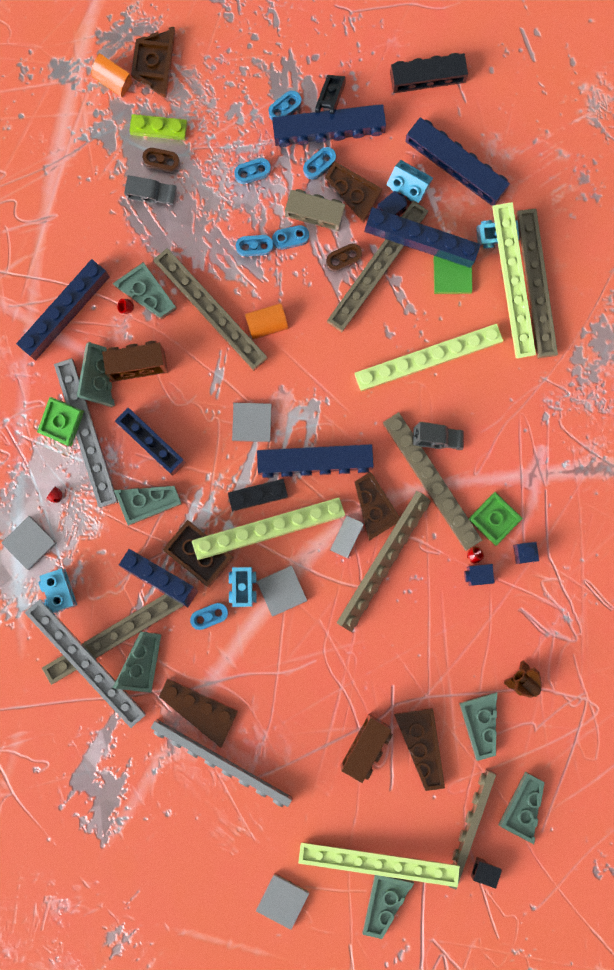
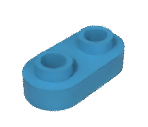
M296 91L286 92L270 105L268 110L269 118L272 120V117H278L275 115L276 112L281 113L279 116L292 115L301 106L300 94ZM295 101V104L291 105L289 102Z
M330 147L320 149L304 163V175L312 180L320 177L336 161L335 151ZM324 157H329L330 160H329V161H325L323 158H324ZM313 168L316 171L311 173L309 170Z
M258 158L239 164L234 170L235 179L240 184H248L269 176L271 166L265 158ZM259 168L265 169L263 172L258 171ZM246 173V177H241V174Z
M302 225L277 230L272 236L273 245L279 250L305 245L309 240V231ZM302 232L303 236L298 237L296 234ZM280 236L285 237L283 241L278 240Z
M267 235L243 236L236 241V250L243 257L264 256L272 252L273 241ZM266 244L267 248L262 249L261 245ZM244 245L249 246L247 250L242 249Z
M215 603L195 611L191 615L190 623L193 628L203 630L223 622L228 616V609L224 604ZM217 609H220L222 611V615L220 617L215 615V611ZM199 616H202L204 618V622L202 624H199L197 622V618Z

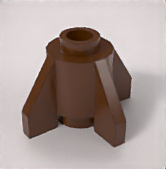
M521 661L520 670L515 673L513 678L505 680L504 684L520 696L536 697L542 690L540 672L535 667L530 669L525 661Z

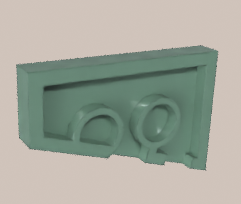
M175 486L114 490L128 526L182 505Z
M140 632L113 686L114 689L152 692L161 634Z
M497 692L459 703L476 761L496 756Z
M374 875L362 931L363 935L383 939L399 907L402 906L406 895L414 885V881Z

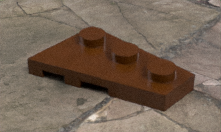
M335 161L325 176V180L364 223L383 189Z
M371 472L354 482L369 541L397 524L400 516Z

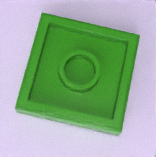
M437 256L433 257L434 294H472V267L469 268Z
M49 397L37 433L64 445L72 446L84 410L54 397Z
M494 492L468 519L488 540L497 546L523 518Z

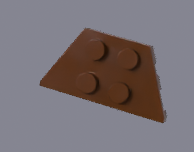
M169 27L168 31L162 33L155 32L148 37L138 38L135 42L131 71L132 78L164 98L167 97L175 27Z

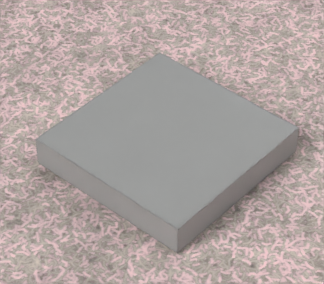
M233 403L232 441L270 442L272 404Z
M28 516L1 542L27 570H30L56 544L31 516Z
M292 566L257 581L272 617L307 601Z
M274 873L256 912L291 930L309 895V891Z

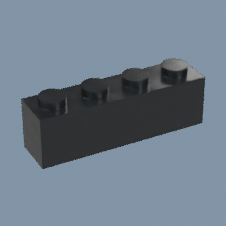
M452 53L449 56L443 57L437 55L429 59L417 58L409 62L397 61L391 64L390 76L393 94L466 83L468 70L465 53Z

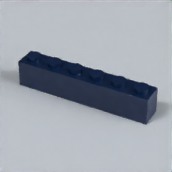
M383 104L338 109L335 111V114H330L329 110L321 111L320 113L312 112L272 117L275 146L287 147L290 144L297 143L305 145L308 142L314 141L323 143L331 139L341 141L348 137L358 139L365 135L380 136L382 133H385L386 129Z
M420 117L406 135V143L491 206L496 205L507 191L510 183L506 177L498 175L491 166L480 162L475 154L468 153L460 143L453 142L445 132L434 128L430 121Z
M373 207L364 230L366 233L469 268L474 264L481 245Z
M91 259L16 345L36 361L110 278L106 270Z
M372 444L257 450L258 475H262V478H274L276 474H281V477H293L295 473H300L301 476H312L314 472H320V475H331L333 471H339V474H350V471L358 470V473H369V470H372L374 467Z

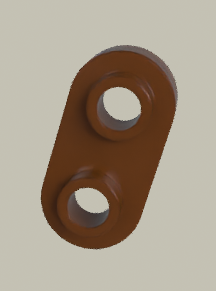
M148 148L143 152V161L149 168L174 172L180 166L179 157L175 152L158 148ZM155 157L156 160L150 161V158ZM173 161L174 163L173 165H168V162Z
M348 244L331 252L327 256L326 265L333 272L341 271L358 263L362 257V250L357 244ZM353 252L356 256L350 257L349 254ZM337 260L339 264L333 265L332 262Z

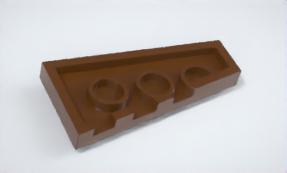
M167 679L159 698L222 748L238 711Z
M433 708L394 714L425 791L444 789L445 784Z

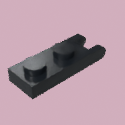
M327 75L315 107L316 113H320L321 108L330 109V114H335L346 83L345 76Z

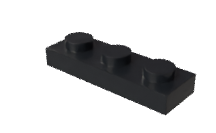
M284 479L228 492L232 512L288 498Z

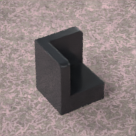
M476 857L471 878L475 882L496 889L502 870L499 867L486 863L484 859Z

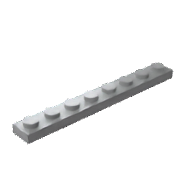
M71 358L56 363L54 367L65 402L84 410L76 437L98 507L103 508L118 503L85 399L77 397L80 379L74 360Z
M41 598L24 612L130 728L146 715L125 690L113 688L116 680Z
M158 719L151 726V729L154 730L153 733L158 737L164 738L165 736L169 738L172 745L188 749V754L195 758L200 756L205 759L204 762L210 767L215 768L217 766L221 768V772L230 778L232 776L238 778V782L243 786L254 787L256 789L255 792L259 795L273 798V802L280 807L284 805L288 807L290 805L292 796Z

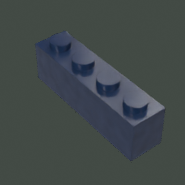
M129 408L115 420L123 430L172 476L186 463Z
M128 549L119 563V566L126 572L187 608L198 593L194 586L131 549Z

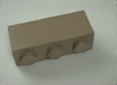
M296 189V191L291 190L285 208V217L339 231L345 211V204L337 199H324L319 194H306L305 191Z

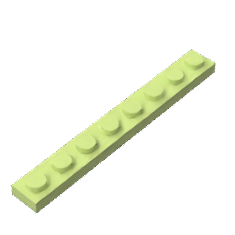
M513 202L494 205L492 209L515 357L536 355Z
M494 324L354 373L362 392L503 342L498 325Z
M335 498L192 540L197 560H201L343 518L345 512L340 498Z
M301 842L298 861L299 864L458 887L460 865Z

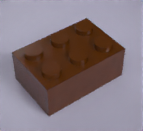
M148 341L145 345L141 346L129 344L126 348L122 349L111 347L107 351L102 352L105 374L112 382L168 373L165 350L160 342L157 343V341Z
M187 520L164 547L163 551L204 585L210 587L234 557L228 552L197 560L192 540L207 535Z
M368 714L340 765L341 771L361 783L365 779L368 780L373 772L372 765L374 761L378 762L383 754L382 747L384 743L387 745L393 734L391 733L392 729L390 726Z

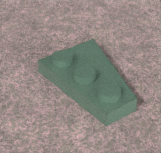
M144 262L113 283L116 288L160 319H163L177 309Z
M88 342L85 346L77 397L113 407L115 403L111 394L112 383L105 374L102 354L107 349L106 347Z
M525 772L498 825L534 844L535 828L538 825V810L541 806L545 782Z

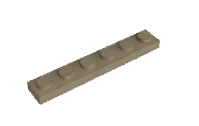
M487 769L479 777V790L474 793L472 810L467 812L465 818L467 825L465 830H461L458 839L460 841L459 848L455 849L452 855L453 864L460 865L458 884L496 777L494 772Z

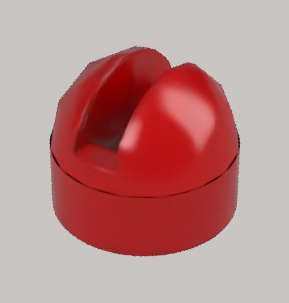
M120 299L117 305L118 312L121 314L131 313L134 310L133 302L129 299Z
M55 486L46 499L50 502L58 503L63 498V493Z
M474 546L468 551L467 558L471 560V563H478L484 559V553L479 547Z

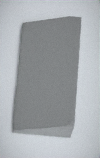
M346 516L330 551L348 558L364 523Z

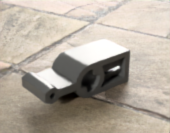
M128 175L124 194L127 199L173 205L177 187L175 185L162 184L152 179Z
M419 422L414 427L413 445L435 449L452 448L463 450L464 431L449 429L445 425Z

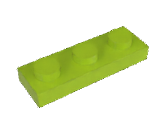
M131 115L130 135L177 140L186 139L187 120Z

